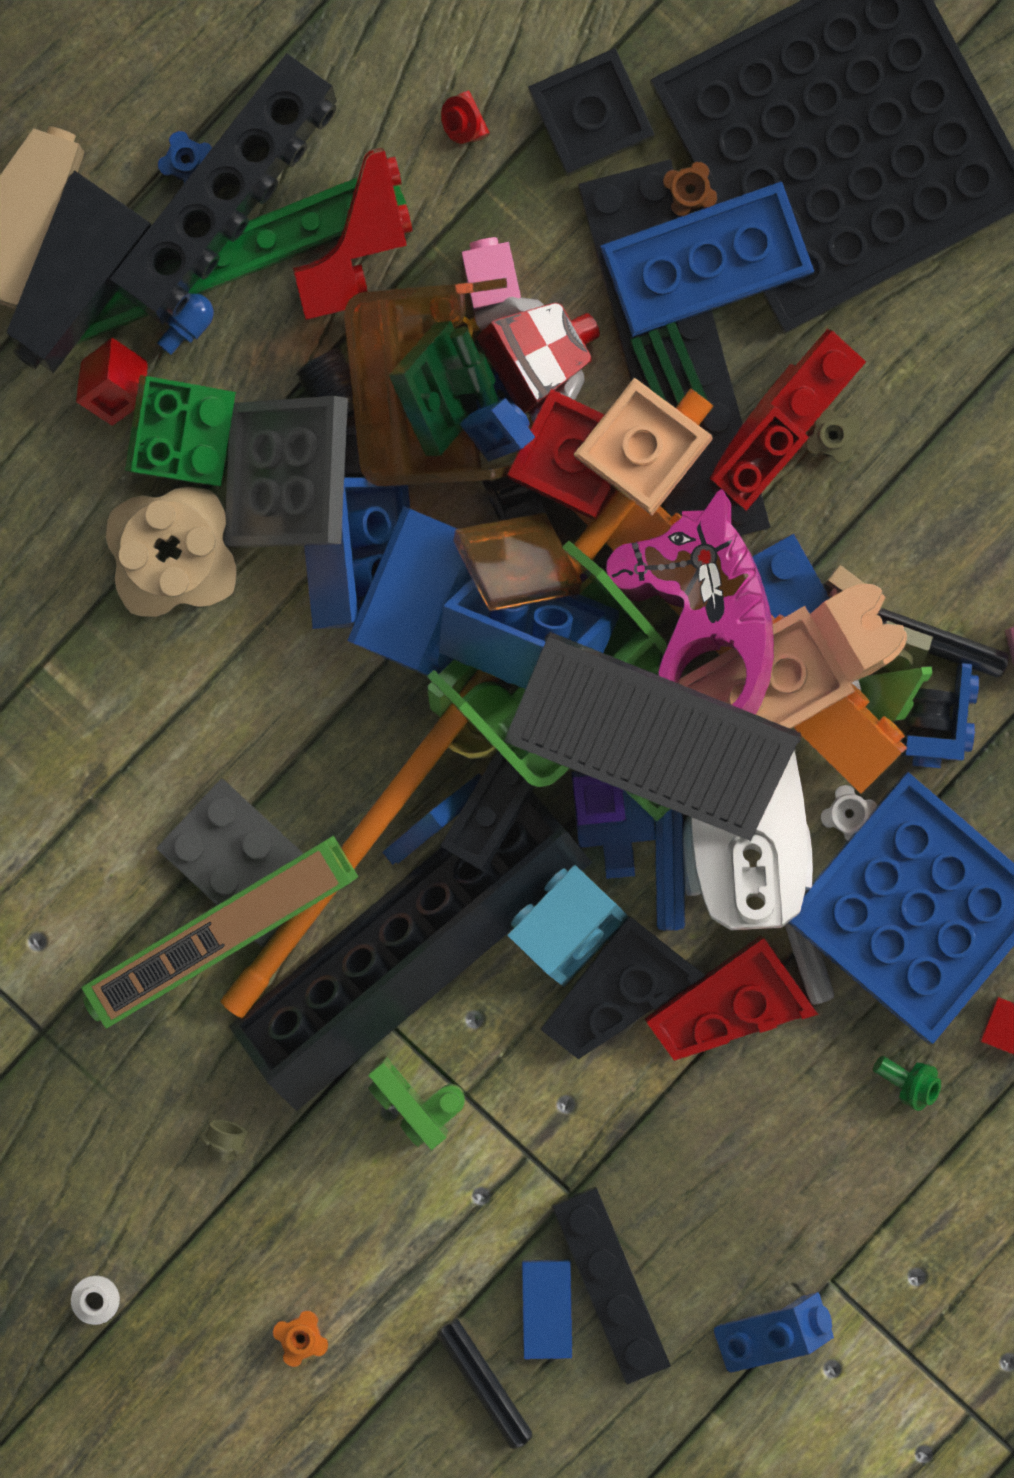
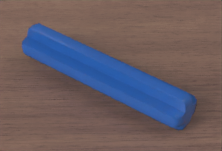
M669 809L658 821L655 820L657 927L660 930L666 931L681 930L685 927L684 814Z

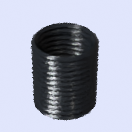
M334 349L302 366L297 371L296 376H299L298 379L303 384L302 386L305 388L307 396H338L348 398L347 418L364 409L369 404V400L365 392H362L363 388H360L361 384H358V380L353 375L354 372L351 371V367H348L349 363L346 362L347 359L341 353L342 350Z

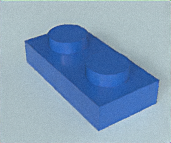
M506 398L474 411L459 423L488 462L521 450L535 438L528 428L530 423L525 413L515 404H510Z

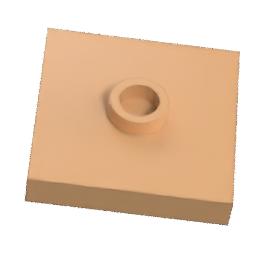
M634 378L577 449L574 456L650 515H653L713 438L711 434Z

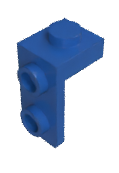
M961 663L956 668L954 693H957L956 703L953 705V729L950 739L904 736L902 739V743L907 749L901 756L913 757L912 766L941 768L942 760L962 761L964 760V751L972 752L975 725L974 723H967L969 704H976L979 690V676L971 675L972 664Z
M819 1292L801 1296L781 1310L723 1323L714 1328V1334L726 1369L730 1373L809 1355L834 1338L831 1315L828 1309L823 1306Z

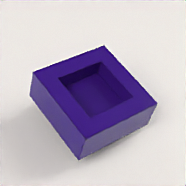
M590 776L573 778L578 826L626 820L623 789Z

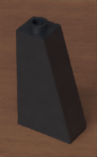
M75 170L67 180L6 332L16 346L13 350L16 357L34 370L41 364L53 374L116 294L117 290L110 278L151 227L150 222Z

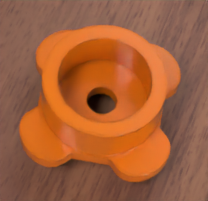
M303 1311L298 1318H294L289 1322L279 1321L274 1326L273 1336L281 1342L285 1352L283 1360L289 1366L297 1367L303 1359L312 1355L323 1356L328 1349V1340L321 1336L317 1326L318 1317L312 1311ZM297 1335H304L305 1341L298 1343L296 1340Z

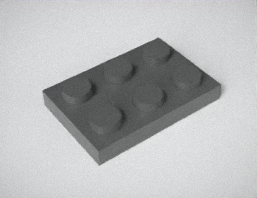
M223 778L215 784L156 848L216 905L303 854ZM281 925L257 938L255 941L260 946H263Z

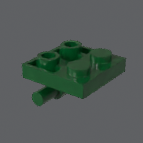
M451 321L435 322L389 374L394 390L401 401L425 456H441L463 430L459 423L474 411L479 410L476 404L477 399L481 408L499 401L493 387L496 380L485 355L478 353L468 328L460 327L454 329Z

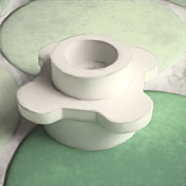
M843 785L836 789V798L830 808L822 811L821 821L825 827H835L843 832L845 839L848 841L868 819L872 811L877 807V804L871 799L864 800L856 795L851 786ZM847 809L853 810L854 815L852 818L845 816Z

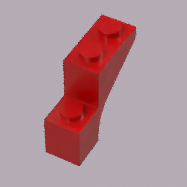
M382 147L368 151L363 157L339 241L326 255L318 260L293 268L306 320L362 306L359 294L368 292L362 265L352 266L351 259L407 246L404 234L413 232L407 205H397L394 186L402 185L395 156L386 157L385 150Z

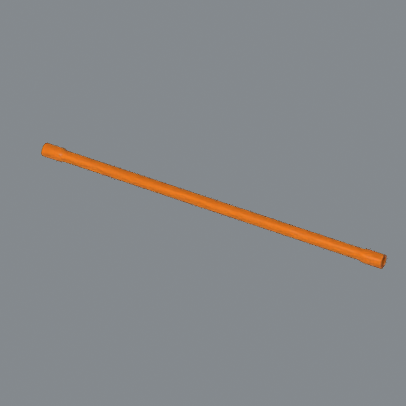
M691 388L676 406L678 411L697 425H700L713 408L710 402ZM616 489L601 508L596 520L590 522L574 545L593 560L636 503ZM566 554L546 581L570 590L583 571ZM477 669L459 695L463 698L476 685L487 681L498 683L500 678ZM452 703L342 845L341 849L354 869L468 722ZM337 891L284 922L252 964L242 971L220 1000L226 1009L240 1018L246 1015L268 986L270 978Z

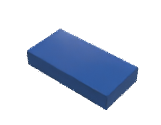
M570 1260L522 1261L524 1359L572 1358Z

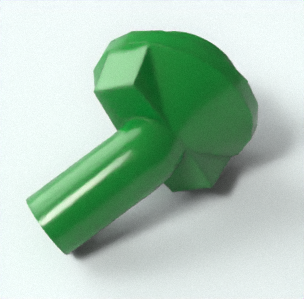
M883 1055L876 1060L872 1069L873 1072L902 1089L899 1095L902 1103L916 1111H921L927 1105H932L938 1098L941 1090V1080L938 1078L936 1067L916 1062L911 1072Z

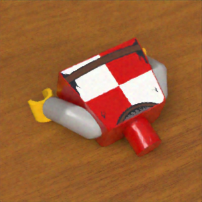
M509 297L504 302L484 307L476 311L475 317L470 320L464 316H455L449 320L452 322L454 329L462 324L468 326L473 342L476 339L479 341L512 401L525 414L529 412V429H531L551 389L576 400L585 382L582 369L591 362V355L585 345L598 339L600 336L597 322L590 314L584 313L570 320L563 306L557 302L544 305L537 299Z

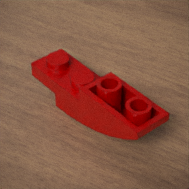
M826 329L796 365L790 364L760 400L727 447L709 479L747 511L807 441L809 436L805 433L863 367L866 361L833 330Z

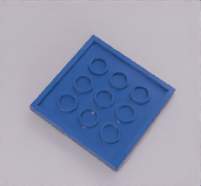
M906 772L872 811L868 819L812 883V888L805 891L800 913L790 920L788 924L928 1045H931L938 1039L1014 946V863L913 775Z

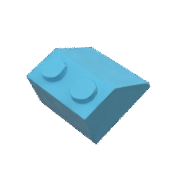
M576 865L569 871L566 869L560 870L550 879L545 886L547 894L535 907L532 904L524 907L513 919L511 925L514 929L507 935L537 965L563 987L616 933L628 917Z

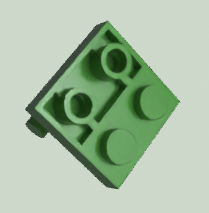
M387 1057L372 1068L368 1075L373 1080L368 1087L370 1092L386 1110L394 1105L404 1117L401 1120L400 1127L417 1147L425 1142L432 1151L447 1138L448 1129L444 1124L459 1113L465 1103L464 1092L459 1086L454 1084L444 1085L424 1102Z

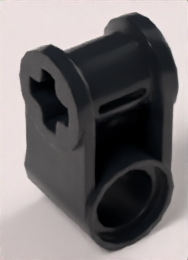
M508 475L493 481L489 478L481 480L498 520H501L515 551L527 558H536L545 554L552 545L553 530L541 502V495L508 479ZM530 522L539 524L545 530L543 540L533 546L523 544L517 537L521 526Z

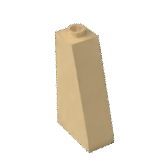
M49 126L46 133L33 128L0 175V305L16 309L67 180L74 170L78 172L84 156L81 146L74 142L76 136L63 129Z

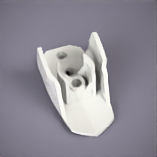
M795 750L751 841L690 816H687L684 821L683 863L685 894L687 896H697L702 893L710 918L730 930L782 928L800 913L805 890L812 888L811 838L809 827L806 823L804 798ZM749 849L756 850L761 854L760 860L757 861L756 867L753 868L749 866V862L743 857V852ZM753 896L759 897L764 901L765 905L759 910H752L747 906L746 900Z

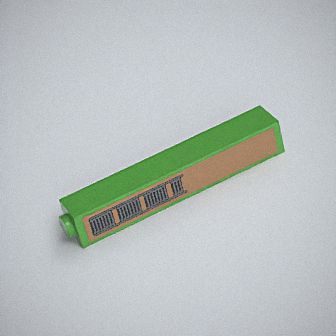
M333 835L81 987L86 995L83 997L84 1005L91 1017L97 1022L101 1020L107 1029L358 878V875Z

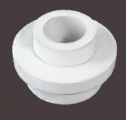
M103 1276L84 1278L75 1286L71 1295V1306L75 1315L81 1321L92 1325L102 1324L110 1320L117 1312L120 1303L117 1287L112 1281ZM97 1292L103 1297L104 1302L100 1309H92L87 1305L86 1297L89 1293Z

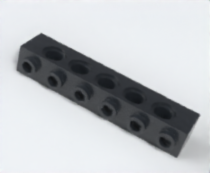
M286 53L110 278L117 292L162 325L170 315L172 317L179 315L190 299L191 294L189 291L199 278L206 279L216 268L220 260L218 253L229 240L232 242L236 241L245 231L249 223L247 216L258 202L260 204L266 203L273 195L278 186V180L276 179L287 165L293 167L302 158L307 149L306 140L316 128L323 129L330 122L336 111V105L334 104L337 102L333 86ZM284 110H294L299 113L296 120L288 125H281L275 122L277 115ZM265 147L269 149L268 156L260 162L246 160L248 152L253 148ZM235 184L240 187L239 193L230 200L217 198L219 189L224 185ZM205 221L211 224L207 234L202 237L193 238L187 235L189 228L196 222ZM178 259L181 261V266L176 273L168 276L158 273L160 265L165 260Z

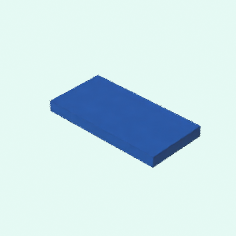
M782 181L600 246L632 338L655 329L663 328L672 322L683 321L814 273Z

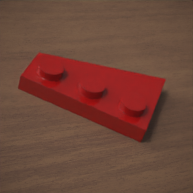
M760 935L644 1020L675 1061L728 1044L730 1040L755 1032H766L777 1028V1025L799 1018L803 1020L818 1015V1013L769 944Z

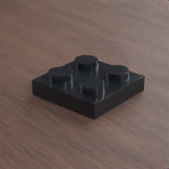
M616 48L528 86V92L567 177L654 138L655 134Z

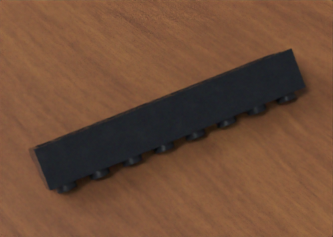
M532 792L485 872L480 871L441 847L255 1003L243 1018L239 1017L230 1024L229 1028L267 1083L298 1111L513 930L514 927L511 923L515 916L527 905L532 904L535 907L547 894L545 886L556 873L562 869L569 871L574 865L583 871L592 862Z

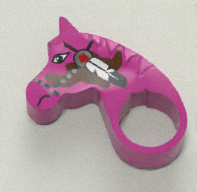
M719 490L705 511H682V518L675 522L665 534L645 541L624 544L615 549L607 561L606 570L607 575L631 601H644L659 595L665 602L683 607V611L662 658L659 676L679 683L684 668L698 655L708 651L720 650L721 646L736 649L745 663L746 681L742 693L732 705L756 714L762 704L771 678L774 660L773 624L767 596L754 559L739 533L731 525L730 500L723 490Z

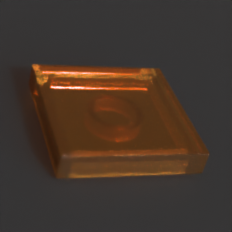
M545 513L455 530L453 542L489 611L580 593L582 581L567 553L562 548V544Z

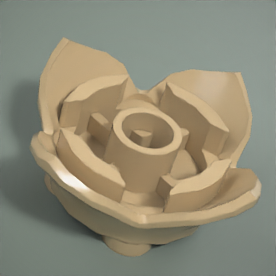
M181 487L161 497H132L116 506L110 512L107 520L106 540L108 548L116 559V590L124 606L131 614L157 617L168 613L176 605L184 603L196 607L211 606L234 593L236 564L233 554L223 541L226 515L220 500L213 491L205 488ZM172 538L178 539L180 543L176 548L182 551L180 557L177 560L169 557L165 562H161L158 556L162 552L157 550L159 543L162 540L170 542Z

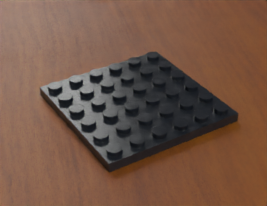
M800 0L650 80V85L691 162H702L708 166L710 188L717 193L715 205L782 181L814 269L812 275L761 292L784 335L1014 214V150L933 0Z

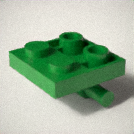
M140 375L125 471L221 487L236 392Z

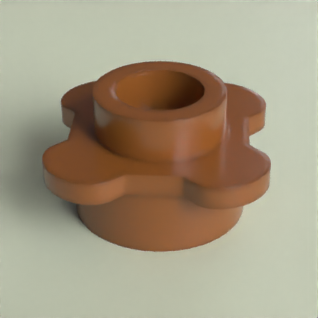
M695 162L691 168H685L679 172L670 170L664 176L663 184L670 190L673 198L671 209L674 214L683 217L688 215L692 209L701 206L708 208L715 205L717 193L710 188L708 180L709 168L706 164ZM693 185L695 187L694 193H687L686 187Z

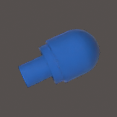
M191 294L182 312L176 317L170 315L165 321L169 329L157 341V344L168 354L172 355L184 340L190 344L194 339L197 340L213 320L214 309L211 302L201 294Z

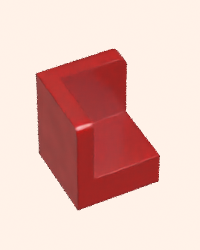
M110 338L81 361L76 402L111 426L115 425L134 411L140 375L147 376V361L114 338Z

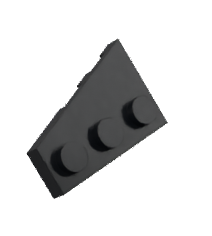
M628 916L541 1026L540 1030L577 1059H580L651 1010L667 1002L671 997L689 985L705 977V975L631 916Z

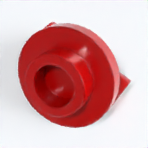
M469 90L452 96L445 101L441 110V121L444 131L451 140L464 144L471 141H480L490 135Z

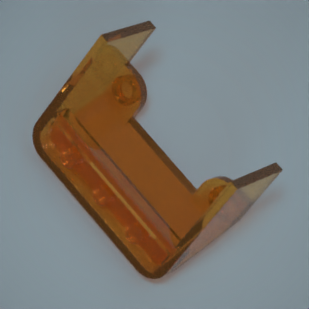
M507 278L358 293L349 300L345 308L344 317L359 463L364 477L370 483L377 486L493 480L508 476L507 474L514 462L481 464L480 450L464 429L441 456H425L389 377V374L435 322L451 321L454 329L461 324L466 311L464 293L507 288Z

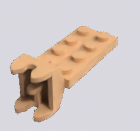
M873 584L855 585L826 600L812 613H809L807 608L803 606L773 624L774 660L771 678L762 704L755 715L792 729L855 692L851 682L879 670L893 661L902 652L907 642V634L904 631L903 625H883L882 619L877 615L886 599L882 594L881 588ZM732 648L680 678L678 684L732 705L742 693L745 685L746 667L744 660L736 649Z

